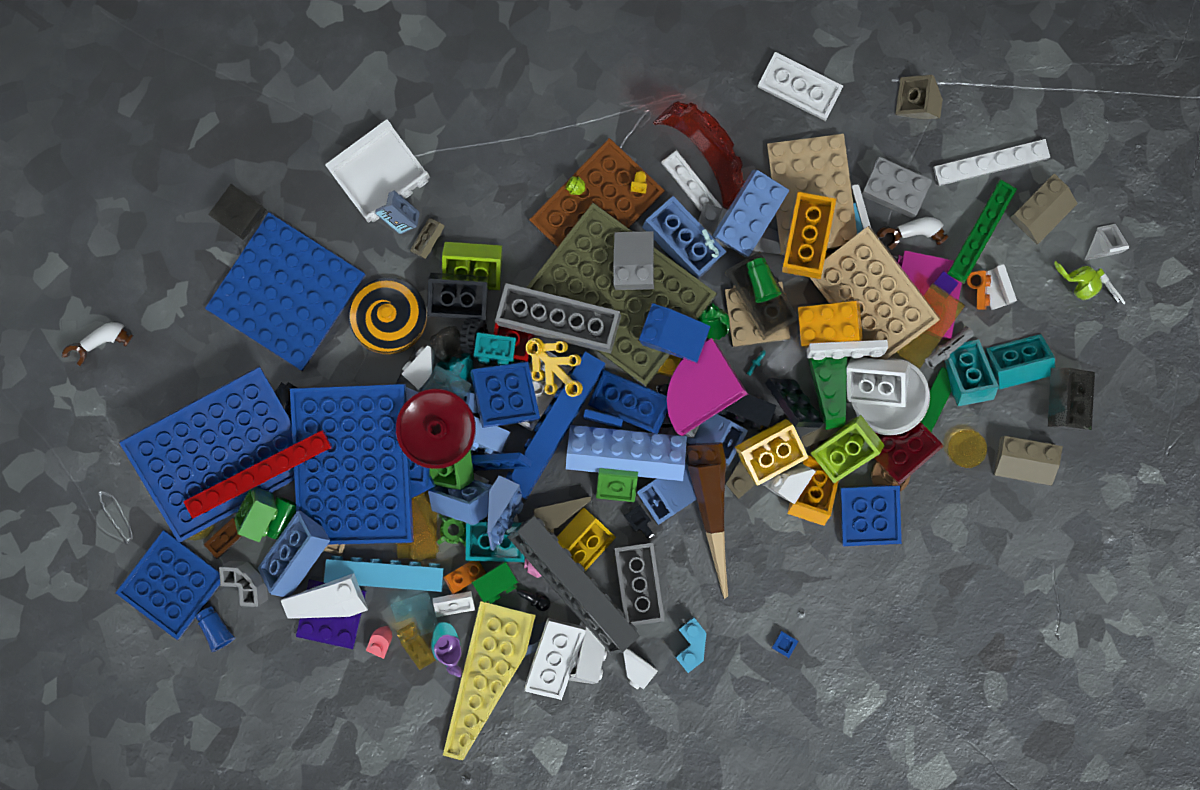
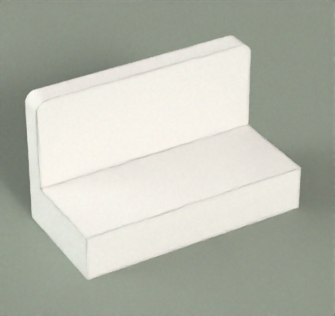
M1003 264L989 270L988 275H991V286L987 287V294H990L991 310L1016 302L1017 299L1005 265Z

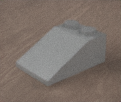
M654 231L615 232V290L654 289Z

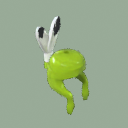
M1054 262L1056 270L1070 282L1078 281V285L1073 291L1077 298L1088 300L1094 297L1101 290L1103 283L1117 302H1121L1123 305L1126 304L1121 295L1109 282V278L1102 268L1095 271L1090 266H1083L1067 274L1060 263Z

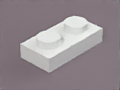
M471 591L433 598L436 617L475 610Z

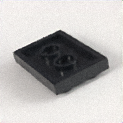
M769 378L765 382V385L794 427L820 428L824 422L819 412L814 409L810 399L800 389L797 381L794 379Z

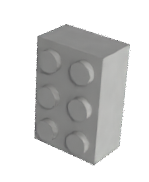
M879 157L861 194L871 201L914 219L932 180Z

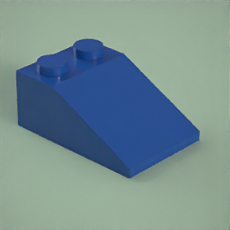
M652 303L639 341L643 346L698 363L711 326L672 309Z

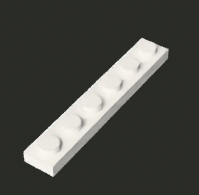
M1046 139L934 166L933 170L937 185L941 186L1050 158Z

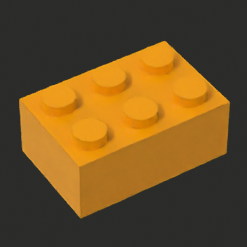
M850 301L798 307L802 347L808 348L810 343L863 341L859 302Z

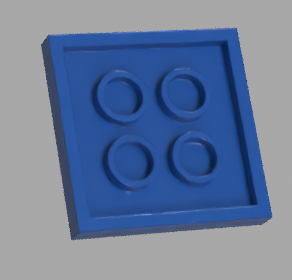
M528 362L471 370L482 428L540 419Z
M900 485L840 487L842 546L902 544Z

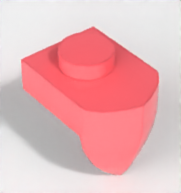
M389 626L380 627L373 632L366 649L367 652L383 659L385 658L392 640V631Z

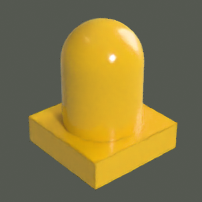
M638 171L635 174L634 182L632 181L631 191L646 194L645 172Z

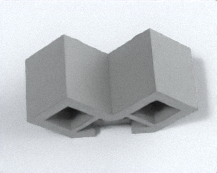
M229 561L219 567L221 586L239 587L240 606L258 607L268 600L267 587L261 575L249 562Z

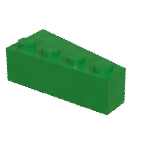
M825 357L821 360L808 358L825 430L844 427L846 420L847 357L841 359Z

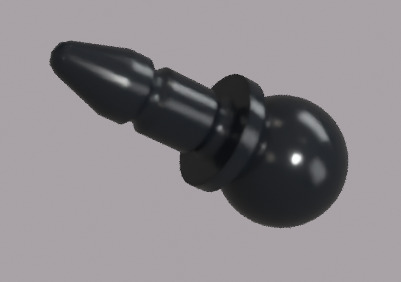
M517 589L516 592L522 598L530 601L531 606H535L539 611L549 609L551 603L548 597L540 596L538 593L533 595L525 590Z

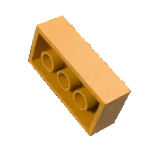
M803 192L797 193L782 272L821 279L836 198Z

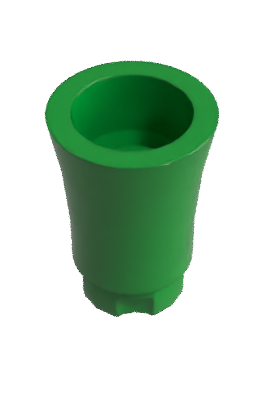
M757 258L747 263L756 303L771 300L782 294L765 258Z
M276 496L275 500L278 510L277 516L274 520L270 521L267 533L268 537L278 540L296 514V503L280 496Z

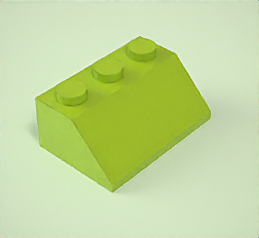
M444 243L442 273L489 276L488 289L500 290L502 245Z

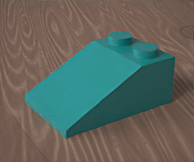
M980 340L965 342L945 360L951 392L957 407L994 400L999 388Z
M483 518L474 525L466 523V560L525 562V556L507 537L522 522H513L512 527L504 533L502 543L497 545L494 551L490 548L487 532L488 518Z

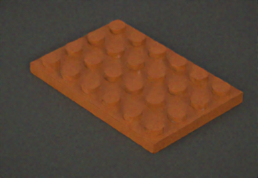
M609 138L573 175L576 178L579 176L584 181L585 191L580 195L569 194V191L565 189L567 181L529 221L558 248L592 203L629 229L665 190L646 173V194L631 191L632 181L634 182L635 174L638 171H645Z

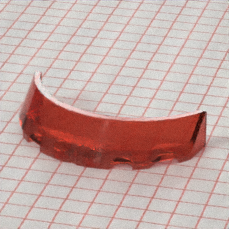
M679 101L674 102L653 123L654 125H667L679 130L700 149L716 176L722 195L723 206L727 208L733 203L745 183L741 172L743 164L740 156L735 155L733 150L734 143L724 128L720 126L719 122L710 113L697 109V105L691 102L689 104L680 103Z

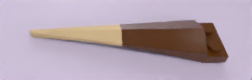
M722 442L689 444L686 446L690 463L688 469L720 587L725 599L728 597L724 536L726 459Z

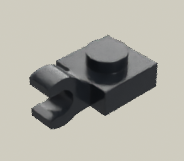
M641 505L624 515L635 532L641 529L648 540L654 536L647 525L651 522V519Z

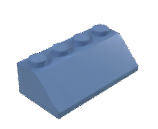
M674 196L647 218L642 226L645 231H654V240L677 265L697 279L703 276L726 253L722 246L709 234L710 239L715 242L713 243L714 247L719 251L718 257H712V254H715V252L705 245L706 240L702 233L705 229Z
M301 511L296 512L258 567L260 575L271 595L285 598L290 597L330 542L324 528Z

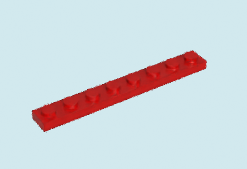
M321 430L183 502L193 519L332 448V445L324 430Z

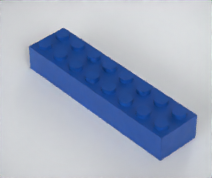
M586 351L583 355L579 354L581 363L576 366L573 372L569 371L567 374L573 381L577 380L582 384V393L579 396L570 397L565 391V386L563 389L561 387L558 389L554 396L555 403L553 405L549 404L544 413L546 416L543 422L539 421L534 429L536 435L533 439L529 438L524 446L526 449L524 455L533 461L530 468H517L513 473L509 471L506 479L520 485L522 498L526 500L606 367V363Z

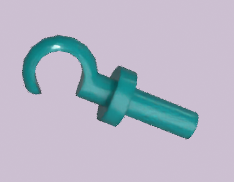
M765 350L760 352L761 354L756 360L751 361L753 364L746 373L747 375L751 376L755 368L760 367L761 364L759 362L765 356Z

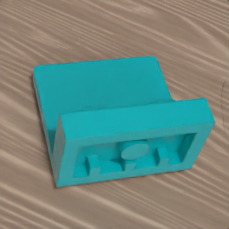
M477 333L474 357L478 360L479 364L491 365V362L497 363L498 366L515 364L516 338Z

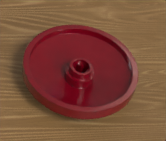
M442 389L425 390L412 396L401 408L396 422L397 441L404 454L417 465L431 469L446 468L461 461L472 448L476 436L475 417L469 405L457 394Z

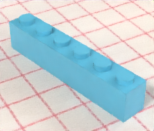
M331 556V559H326L324 583L354 573L359 586L443 592L445 568H440V564L429 563L428 567H423L421 562H409V565H401V561L390 560L389 564H384L382 559H370V562H362L363 558L351 557V561H344L342 556Z

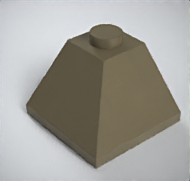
M933 75L901 77L895 115L924 120L939 119L943 99L935 77Z

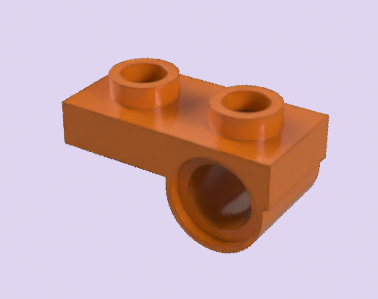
M975 271L970 273L967 278V284L969 287L977 290V310H986L987 306H990V294H987V287L991 286V275H988V271ZM975 275H979L982 279L981 284L978 286L972 284V278Z
M470 561L444 576L443 579L451 593L455 594L487 573L479 561Z

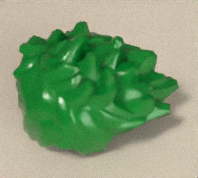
M714 303L710 307L708 306L699 317L698 321L711 326L707 338L720 340L728 334L730 318L727 312L715 306Z

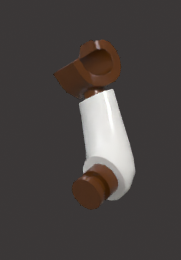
M934 217L919 218L897 226V229L885 226L876 232L879 238H883L887 233H892L893 239L886 245L890 250L898 245L900 238L925 235L927 238L936 239V244L940 245L949 237L947 234H943L944 230L942 227L944 224Z
M109 322L94 330L81 340L80 343H73L67 346L62 352V358L70 356L71 350H76L80 354L77 364L81 366L86 360L87 351L89 352L105 342H123V346L126 347L134 335L130 334L129 336L127 331L123 329V324Z

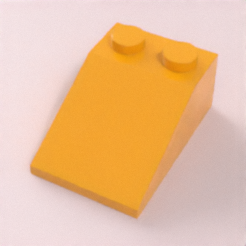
M808 455L809 458L804 460L802 464L816 472L795 504L790 502L787 514L824 526L831 516L839 481L833 483L815 458Z

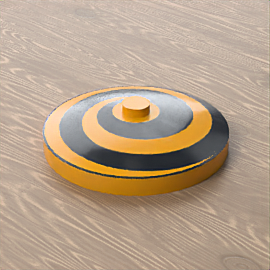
M380 278L367 283L357 292L350 306L349 322L355 337L365 348L379 354H396L409 349L419 340L425 330L427 310L422 296L411 284L397 278Z

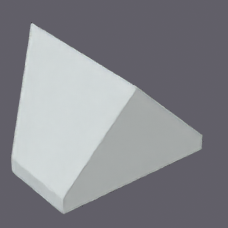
M1116 224L1097 227L1096 234L1084 261L1119 254L1129 249L1127 241Z

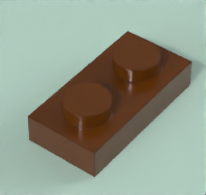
M234 518L204 544L216 559L220 558L243 537L237 533Z

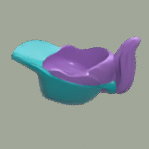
M440 622L436 625L431 640L432 653L437 661L446 665L449 674L461 677L462 671L457 665L462 651L460 640L455 628L451 624Z

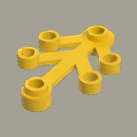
M532 338L526 344V352L532 356V379L534 381H541L545 377L546 385L544 390L546 394L552 395L558 391V386L554 383V372L566 385L565 391L568 396H579L583 390L582 384L577 380L573 381L559 365L578 366L581 363V357L577 354L570 355L569 357H550L545 351L566 352L568 349L567 343L565 341L543 343L539 338ZM560 343L563 345L562 350L559 348ZM573 357L576 358L575 364L572 361ZM540 359L545 363V373L540 369ZM537 372H539L540 374L539 378H537L536 376ZM550 385L553 387L552 392L549 390Z

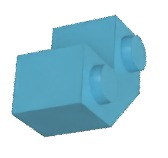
M694 617L678 628L690 644L675 656L687 673L704 661L706 632Z

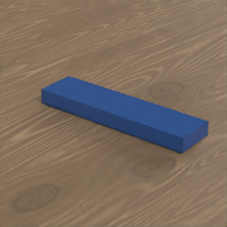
M522 453L471 455L472 466L475 471L530 468L533 462Z

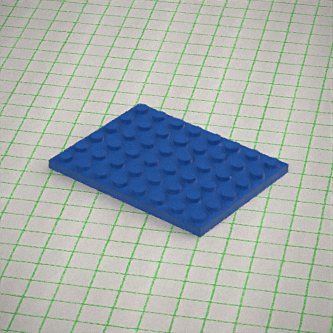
M258 366L121 440L119 444L177 541L180 543L237 512L248 491L193 519L183 501L292 446V421L263 370ZM294 467L256 487L270 493L295 480Z
M406 384L290 389L293 445L321 430H324L332 445V448L294 467L296 512H303L324 528L330 539L328 545L414 542L410 459L401 450L396 436L397 418L401 408L407 402Z

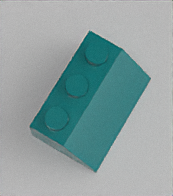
M1042 334L986 348L988 361L999 390L1056 375L1055 357Z

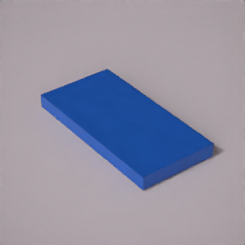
M603 370L588 403L590 407L611 416L623 418V421L656 435L668 412L666 395L606 370Z

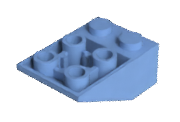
M716 414L700 424L695 438L687 437L686 443L722 442L726 465L728 466L737 452L735 446L742 443L748 430Z
M686 462L683 481L656 479L636 492L657 525L697 500Z
M498 476L489 490L487 532L490 548L493 551L497 545L502 543L504 533L512 527L514 517L522 511L524 505L520 485L502 476Z

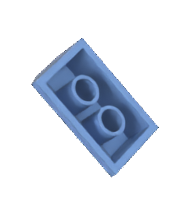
M474 480L462 490L436 485L428 490L431 509L433 512L466 522L470 525L477 524L488 515L489 490L492 485Z

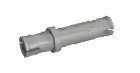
M965 327L943 346H938L936 351L925 359L926 365L933 369L942 360H947L952 352L974 336L973 331L969 327Z

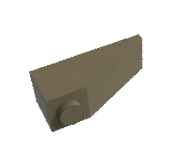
M591 497L533 509L534 516L544 522L545 529L549 533H554V529L559 528L591 502Z

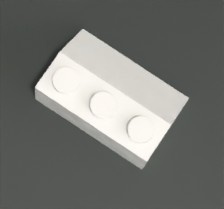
M851 357L847 366V402L906 407L910 362Z

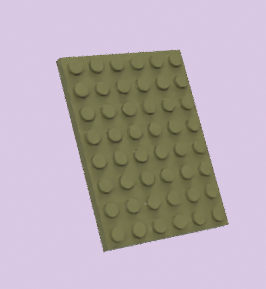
M592 203L526 288L620 311L621 319L611 354L602 351L598 352L646 387L670 356V354L643 346L639 341L652 303L698 320L717 293L656 248H654V289L615 290L614 235L615 232L632 231Z

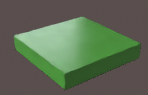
M599 468L596 498L635 502L638 472Z

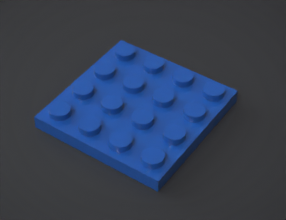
M163 530L116 591V594L176 640H179L194 621L195 616L200 613L221 585L220 572L184 544L179 543L167 531Z

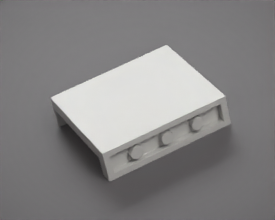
M387 119L325 164L368 223L370 221L375 222L380 218L375 214V210L386 205L389 192L395 190L406 199L413 193L412 190L416 187H423L428 182L427 179L430 178L427 171L424 170Z

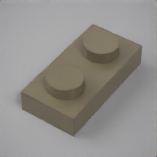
M429 218L410 251L426 259L445 226Z

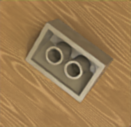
M1053 174L1010 219L1038 245L1078 203L1069 187L1057 175Z
M1009 436L1000 437L994 476L1052 486L1060 466L1063 446Z

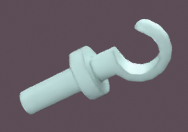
M706 229L703 230L702 233L706 240L705 245L715 252V254H712V257H718L719 251L713 245L715 243L714 240L710 239Z

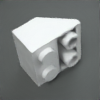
M428 345L426 348L421 347L415 354L417 356L415 360L407 362L402 368L404 371L402 375L420 392L425 391L435 380L434 351Z

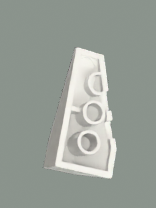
M354 573L280 600L287 618L350 617L368 610Z

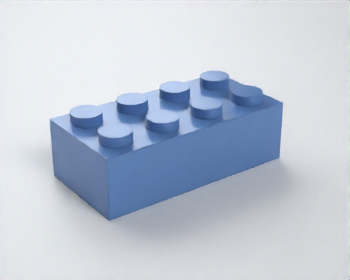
M752 170L712 237L744 257H749L790 190L759 170Z

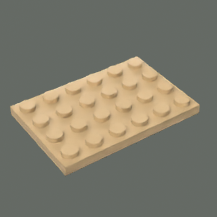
M844 134L768 143L771 179L790 190L776 212L781 256L786 253L798 192L836 198L827 250L839 249L857 235Z
M870 226L866 227L825 259L821 279L810 277L830 304L850 301L860 303L863 341L887 340L888 349L885 354L880 357H872L870 355L872 359H888L941 319Z

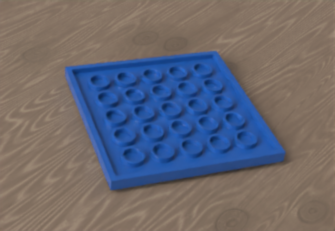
M268 212L205 309L303 371L366 274Z

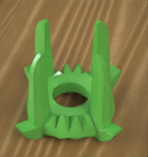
M440 514L439 517L443 522L440 525L441 538L437 543L440 545L444 541L450 544L461 542L466 547V522L455 520L451 517L446 518ZM452 524H456L459 527V533L454 536L448 532V527Z

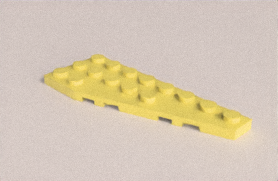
M480 601L443 752L444 756L464 760L527 653L536 615Z

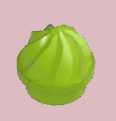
M572 176L565 189L571 195H580L585 191V183L579 176L577 178Z

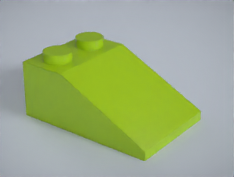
M859 415L811 451V454L833 483H836L879 455L884 444L862 415Z

